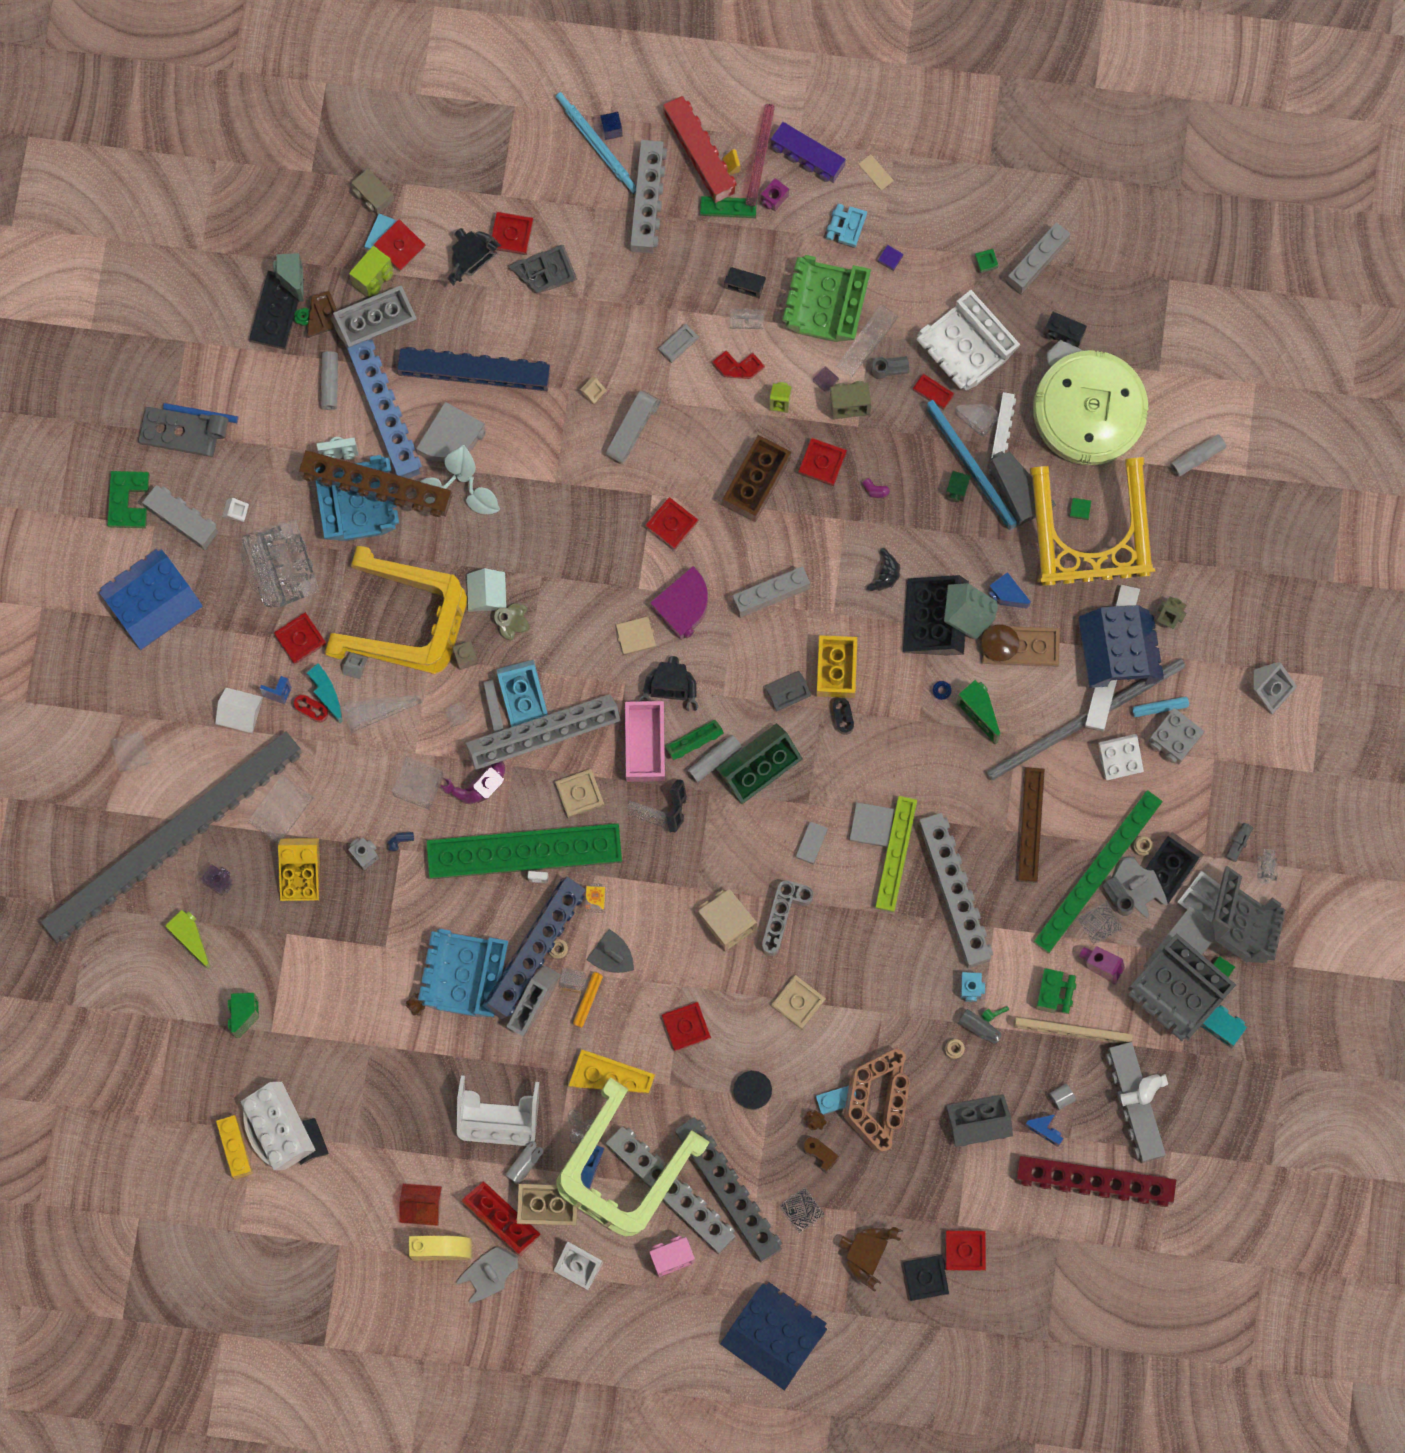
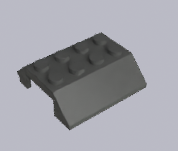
M1226 866L1212 920L1215 941L1245 962L1267 963L1268 960H1275L1286 910L1281 907L1282 903L1273 897L1262 905L1240 890L1242 876Z
M1176 933L1142 974L1128 988L1131 992L1128 995L1138 1004L1140 1001H1143L1144 1004L1141 1007L1153 1017L1155 1014H1158L1159 1017L1156 1020L1165 1028H1174L1171 1033L1180 1041H1183L1184 1038L1188 1041L1233 990L1236 984Z

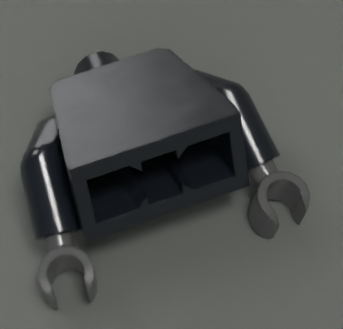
M670 656L668 663L660 662L658 667L654 668L646 676L642 691L644 695L640 697L639 702H642L645 698L651 701L649 694L655 698L687 701V698H689L686 706L687 710L689 711L690 703L696 705L695 710L698 709V703L695 701L697 697L696 680L691 672L687 671L685 664H679L678 657Z

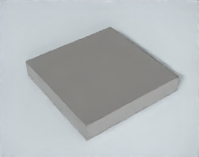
M856 803L850 841L888 848L894 809Z

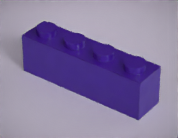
M785 122L781 123L771 138V146L774 151L784 153L792 162H799L804 165L803 167L807 171H814L826 182L834 183L845 167V158Z

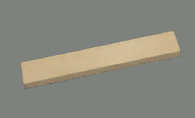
M1017 1017L1014 1027L1018 1029L1120 1044L1132 1042L1133 1034Z

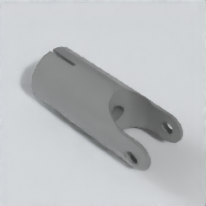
M534 1141L527 1145L505 1174L508 1179L518 1186L543 1153L541 1147L536 1148L537 1144Z

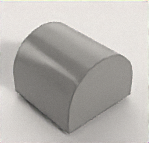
M1067 1084L1049 1093L1058 1110L1076 1101L1072 1090Z

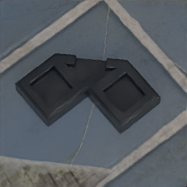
M677 779L670 788L673 807L666 815L669 832L674 833L684 822L682 806L686 803L687 799L684 781L681 779Z

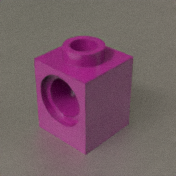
M774 178L761 193L762 205L769 210L776 211L789 196V188ZM775 193L779 197L772 199L769 195Z

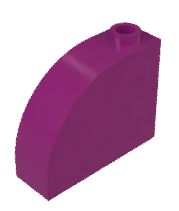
M694 566L650 603L654 612L680 640L684 637L686 639L695 632L694 629L703 620L708 606L706 583Z

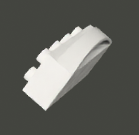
M269 1082L240 1101L244 1108V1126L249 1142L257 1155L271 1166L273 1170H286L316 1151L282 1082Z

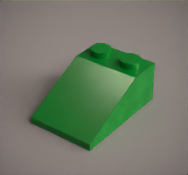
M974 680L958 694L956 704L996 745L1001 733L987 692L988 689L982 682L978 683Z

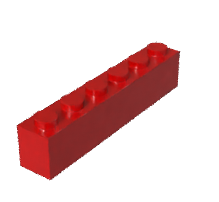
M684 96L678 97L663 105V114L716 203L735 194L737 183L734 177L728 174L726 163L718 157L719 152L716 146L711 145L710 136L706 130L703 131L699 117L693 114V108L689 100L686 101Z

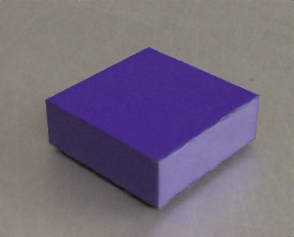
M887 245L878 262L894 271L904 254Z

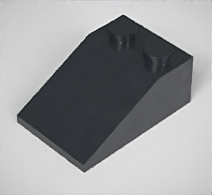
M1174 832L1166 837L1145 869L1154 870L1168 904L1193 872L1204 854Z

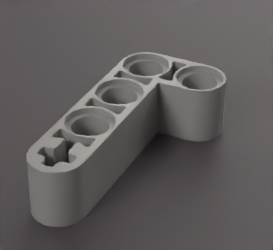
M641 390L638 393L606 452L607 456L621 464L626 461L650 415H654L661 403L660 399L646 391Z
M782 881L778 885L762 943V950L765 955L775 956L779 952L792 903L801 906H808L812 903L814 893L810 887L791 881ZM783 887H789L791 893L784 895L780 890ZM802 892H807L810 894V898L802 900L799 895ZM783 905L786 907V912L780 914L776 911V907ZM779 924L781 930L774 932L770 928L771 925ZM771 937L775 938L774 947L772 950H768L767 945L770 944Z

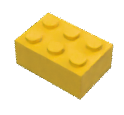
M819 635L816 697L855 698L857 637Z

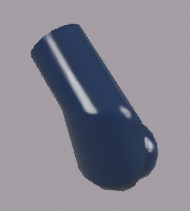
M402 832L395 834L387 842L389 851H397L399 849L398 844L401 842L414 841V833Z

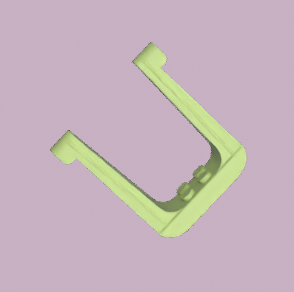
M610 1077L601 1091V1095L607 1101L557 1177L556 1185L559 1194L570 1204L615 1233L622 1236H633L645 1229L690 1154L696 1157L700 1156L705 1151L709 1141L691 1130L636 1210L633 1212L619 1210L617 1203L610 1199L608 1201L602 1199L600 1192L593 1188L591 1190L587 1189L581 1181V1173L628 1091V1088Z

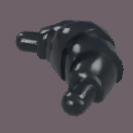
M885 548L880 549L883 564L879 569L878 578L874 583L867 586L868 591H881L892 588L900 578V564Z

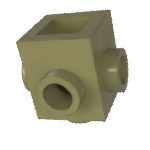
M1170 596L1167 602L1162 601L1158 609L1161 613L1157 621L1174 629L1178 622L1182 623L1187 614L1184 610L1187 605L1180 599Z

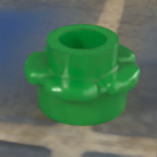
M308 308L298 309L295 312V322L302 326L308 325L310 310Z

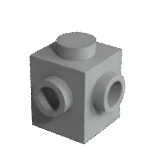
M364 838L361 840L356 839L350 844L351 848L348 850L363 870H366L379 859L375 852L377 848L371 840L366 841Z

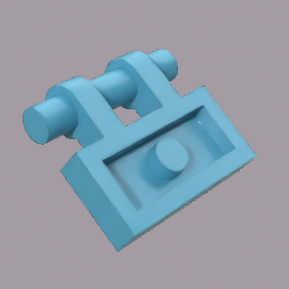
M837 204L836 209L833 210L831 215L833 217L831 224L828 225L826 230L828 232L826 239L832 241L834 235L837 234L840 235L839 243L856 248L867 211L850 206L848 213L843 212L844 205ZM841 219L845 220L842 228L837 227Z

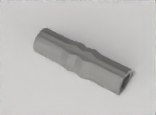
M327 351L322 353L321 407L324 410L337 409L338 353Z
M1217 434L1170 464L1176 476L1180 477L1225 449L1226 443Z
M730 735L689 768L687 772L698 783L742 747L740 742L733 735Z

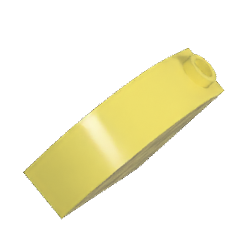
M409 1236V1257L413 1261L472 1260V1239L459 1236Z

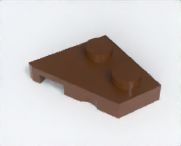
M329 290L311 297L308 338L335 329L331 317L334 312H337V308Z

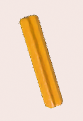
M593 972L573 1021V1024L577 1027L582 1028L602 981L603 976L598 972Z

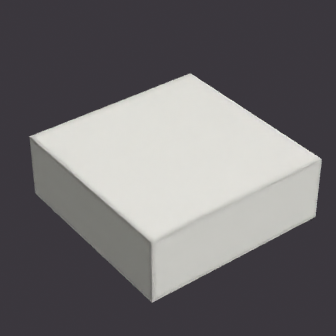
M528 871L529 882L548 883L549 876L547 872Z

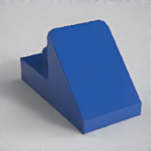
M1055 1115L1027 1121L1026 1128L1059 1147L1064 1139L1061 1137V1133L1054 1128H1051V1130L1047 1128Z

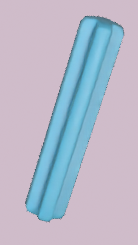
M1187 697L1138 705L1134 706L1132 711L1134 717L1172 711L1173 708L1177 710L1189 707V700Z

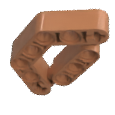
M894 1049L854 1069L850 1076L844 1113L845 1119L877 1153L885 1152L892 1147L893 1131L901 1128L904 1123L910 1080L907 1075L903 1074L906 1056L900 1049ZM894 1056L898 1057V1060L888 1064L887 1060ZM876 1062L882 1065L881 1072L875 1070L874 1065ZM858 1071H862L865 1074L864 1081L858 1078ZM891 1071L881 1127L866 1111L872 1080ZM896 1078H899V1079L902 1080V1082H903L902 1088H898V1087L896 1086V1084H895ZM855 1090H859L862 1093L861 1100L855 1098ZM894 1097L899 1100V1107H895L892 1104ZM853 1109L858 1111V1119H854L851 1116ZM890 1117L896 1119L897 1124L895 1127L890 1125ZM866 1124L871 1125V1134L865 1131L864 1127ZM883 1139V1140H884L883 1146L880 1147V1146H879L880 1140Z

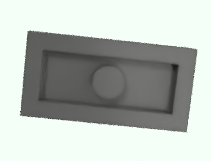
M800 671L764 686L771 697L776 711L811 697L807 682Z

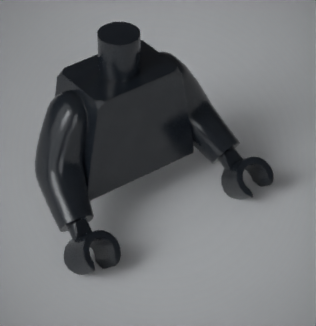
M463 228L458 229L454 233L458 242L452 246L453 272L447 277L453 286L457 281H462L461 278L464 274L472 276L498 254L495 250L501 247V244L498 243L496 238L481 231L466 233Z

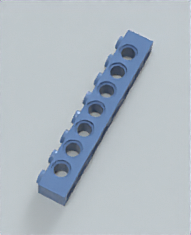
M370 339L352 347H347L396 475L405 478L419 475V468L422 467L418 456L414 457L412 452L415 450L412 439H407L406 434L409 433L405 423L401 424L399 417H402L399 406H394L393 400L396 399L392 389L388 390L386 386L389 381L386 373H381L379 368L382 366L379 356L375 357L373 350H376L373 340ZM363 354L369 355L367 360L360 359ZM369 371L376 372L373 377L367 376ZM378 387L383 389L382 392L378 394L373 392L374 389ZM383 404L389 405L387 410L380 409ZM389 421L396 422L395 426L388 427L386 426V424ZM395 438L403 439L400 444L393 443ZM406 454L409 456V459L406 461L400 460L402 455Z

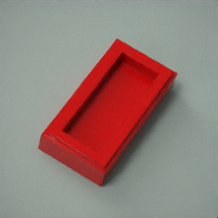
M924 373L913 387V391L929 401L934 400L936 405L943 410L955 394Z

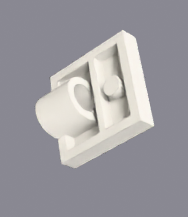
M1136 734L1099 742V757L1106 780L1144 772Z

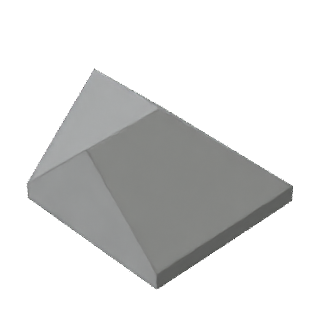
M1280 662L1254 670V691L1268 711L1273 714L1297 688V685Z

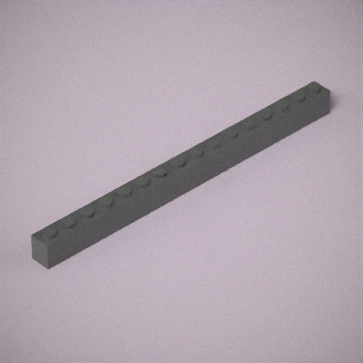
M287 731L42 920L43 926L57 943L66 941L71 936V932L84 927L89 918H95L102 912L101 909L106 905L110 906L116 902V897L121 893L126 894L133 888L132 885L134 883L143 881L148 876V872L161 867L166 858L174 857L179 852L178 849L183 845L187 846L193 842V837L198 833L203 834L206 832L211 823L214 821L218 822L225 816V812L229 809L234 810L239 806V802L243 798L251 797L255 793L254 790L259 786L263 787L270 781V777L283 772L288 763L297 761L302 753L300 747Z

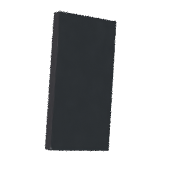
M269 270L267 272L249 341L286 350L299 300L281 285L279 278H276V272Z

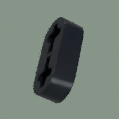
M838 698L833 703L836 727L838 732L848 735L854 729L851 707L847 699ZM839 703L847 706L844 708V714L842 715L840 709H836ZM842 718H845L846 723L850 724L847 730L844 727H840L843 724Z

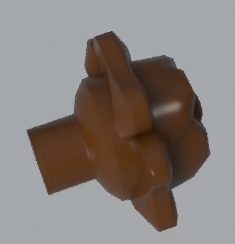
M413 993L412 997L406 1001V1007L411 1010L413 1016H420L421 1012L425 1009V1006L422 1005L423 1001L418 1000L419 993Z
M816 1110L813 1112L808 1111L807 1115L804 1116L805 1124L810 1130H822L827 1123L824 1119L825 1116Z

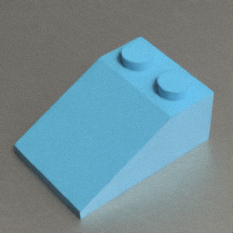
M534 660L497 669L511 727L548 715Z

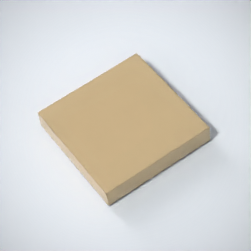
M592 769L555 781L568 818L604 806Z
M795 975L771 1006L802 1030L826 998Z

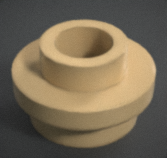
M1141 836L1135 840L1134 850L1137 854L1146 856L1153 850V842L1150 838ZM1142 843L1146 844L1147 848L1144 850L1140 848V844Z
M561 939L554 940L555 946L549 953L553 958L561 959L566 956L568 946ZM557 946L562 947V951L559 953L555 951Z
M958 1039L948 1041L945 1046L946 1054L953 1059L960 1058L965 1050L964 1044ZM957 1046L958 1052H952L951 1047Z

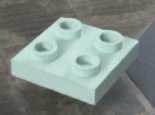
M334 437L330 442L317 443L318 452L322 455L336 459L344 458L345 460L359 456L355 438L343 439L341 437Z

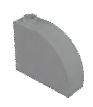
M445 402L416 448L417 454L430 461L445 463L446 456L462 445H465L470 452L478 440L481 441L486 434L485 424Z
M544 965L530 980L507 1028L524 1036L547 1003L561 974Z

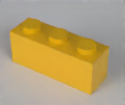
M233 1115L217 1120V1126L232 1177L236 1180L254 1174L238 1118Z

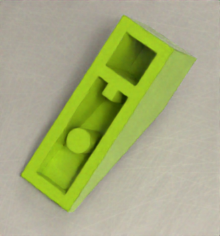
M181 910L165 927L209 969L211 966L198 926L194 922L196 918L189 911L185 913Z

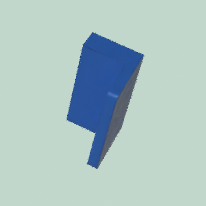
M283 676L280 677L275 690L264 685L260 686L264 697L284 705L292 689L288 678Z

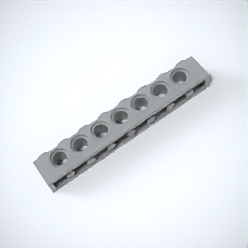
M609 694L466 742L469 758L475 770L619 722L620 716L617 705Z
M942 813L920 819L919 825L967 967L971 968L990 962L993 951L990 944H986L985 937H987L984 926L980 927L978 919H981L978 908H974L972 903L974 901L973 892L967 888L968 878L966 872H962L960 868L962 864L959 853H955L954 847L956 843L953 835L950 836L947 830L950 828L947 817L943 818ZM939 831L944 837L937 840L933 837V833ZM945 849L950 853V856L943 858L939 852ZM947 868H953L955 869L956 874L953 876H949L946 874L945 870ZM953 886H959L961 887L962 892L960 894H954L951 888ZM965 904L968 907V911L960 912L957 906ZM964 923H973L974 929L971 931L966 930ZM977 940L981 946L978 949H974L970 946V942Z
M622 1126L606 1142V1146L651 1188L656 1181L653 1179L652 1174L657 1170L662 1172L665 1168L663 1166L665 1162L658 1155L653 1156L649 1153L650 1148L643 1141L639 1143L635 1139L637 1135L629 1127L625 1129ZM628 1143L634 1144V1152L627 1153L624 1150L625 1145ZM641 1157L649 1159L650 1162L647 1166L642 1167L638 1164ZM677 1175L672 1183L677 1186V1192L674 1194L667 1192L663 1201L713 1250L720 1254L735 1239L733 1234L735 1230L728 1223L724 1225L719 1220L721 1217L716 1211L712 1209L710 1212L705 1207L707 1203L700 1196L696 1198L691 1193L693 1189L685 1182L681 1184L677 1180L679 1177ZM689 1198L692 1204L690 1207L684 1208L680 1204L681 1200ZM699 1211L704 1212L706 1218L704 1221L699 1222L695 1219V1214ZM712 1225H717L720 1228V1232L717 1235H711L709 1228Z

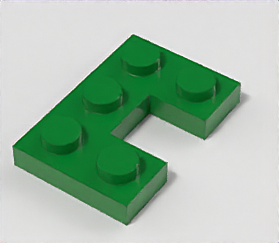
M111 471L107 525L109 528L146 529L147 508H129L130 492H149V472Z

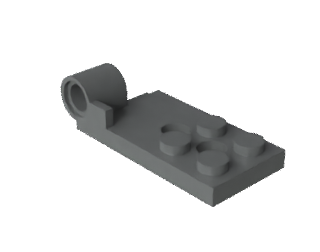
M146 407L139 444L213 457L217 439L225 438L229 419L220 415L208 416L201 414L197 416ZM161 424L166 425V431L163 433L157 432V426ZM177 428H184L185 433L182 436H176L175 430Z

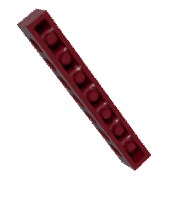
M1026 1156L1019 1157L1016 1181L1020 1182L1022 1186L1031 1187L1032 1184L1040 1185L1039 1188L1051 1190V1187H1057L1061 1192L1070 1193L1071 1190L1079 1191L1078 1194L1088 1196L1090 1193H1096L1100 1198L1116 1196L1118 1197L1117 1200L1120 1201L1136 1199L1137 1203L1140 1204L1156 1202L1157 1206L1168 1207L1174 1203L1177 1179ZM1040 1169L1043 1174L1042 1177H1033L1032 1170ZM1055 1171L1061 1173L1062 1180L1054 1181L1051 1174ZM1074 1174L1079 1175L1081 1183L1074 1184L1071 1181V1176ZM1091 1178H1099L1101 1186H1092ZM1113 1180L1118 1181L1120 1189L1113 1190L1110 1182ZM1130 1184H1138L1140 1192L1133 1193L1130 1190ZM1151 1186L1159 1189L1158 1196L1150 1194L1149 1188Z

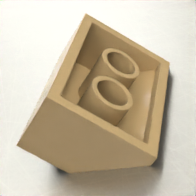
M519 1184L517 1224L577 1226L578 1208L567 1202L559 1194L557 1185Z

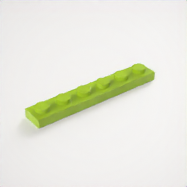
M898 796L875 909L895 912L917 799Z

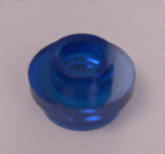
M938 681L934 684L932 692L935 698L945 700L950 697L952 688L946 681ZM944 688L946 692L941 694L938 690Z

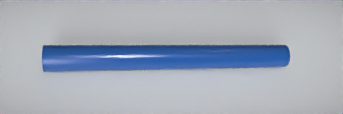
M164 403L163 406L164 410L197 416L201 414L208 416L220 415L228 418V422L238 423V416L168 403Z

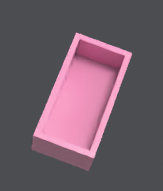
M664 701L625 702L626 781H665Z

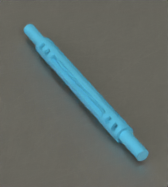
M559 92L555 97L566 109V114L617 178L625 183L633 195L636 194L637 186L629 178V173L577 108L570 104L562 92Z

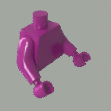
M503 761L486 766L465 789L455 788L450 779H445L448 785H441L446 794L452 793L454 797L465 804L482 802L488 799L505 780L503 777L505 774V764Z

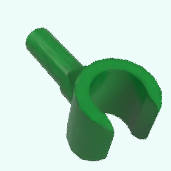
M1006 1006L994 1013L988 1008L981 1017L987 1022H991L996 1016L1009 1011V1007Z

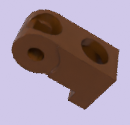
M810 1137L804 1142L805 1153L809 1156H814L822 1162L821 1169L825 1173H828L839 1160V1156L817 1138Z

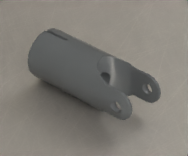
M968 1009L958 1022L959 1025L991 1043L996 1044L1001 1038L1000 1031Z

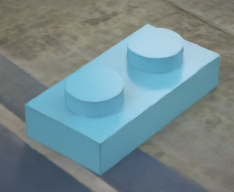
M849 1086L817 1095L816 1099L820 1112L824 1115L844 1109L846 1107Z

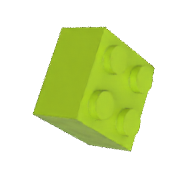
M372 246L349 273L352 286L368 298L377 295L381 290V285L385 281H389L393 276L391 259L375 246Z

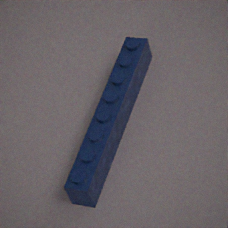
M414 347L400 348L398 363L399 376L547 392L551 372L550 364L544 361H536V363L528 362L525 359L513 361L507 357H499L498 359L491 358L488 355L476 357L469 353H462L461 355L454 354L451 351L439 353L432 349L421 351Z

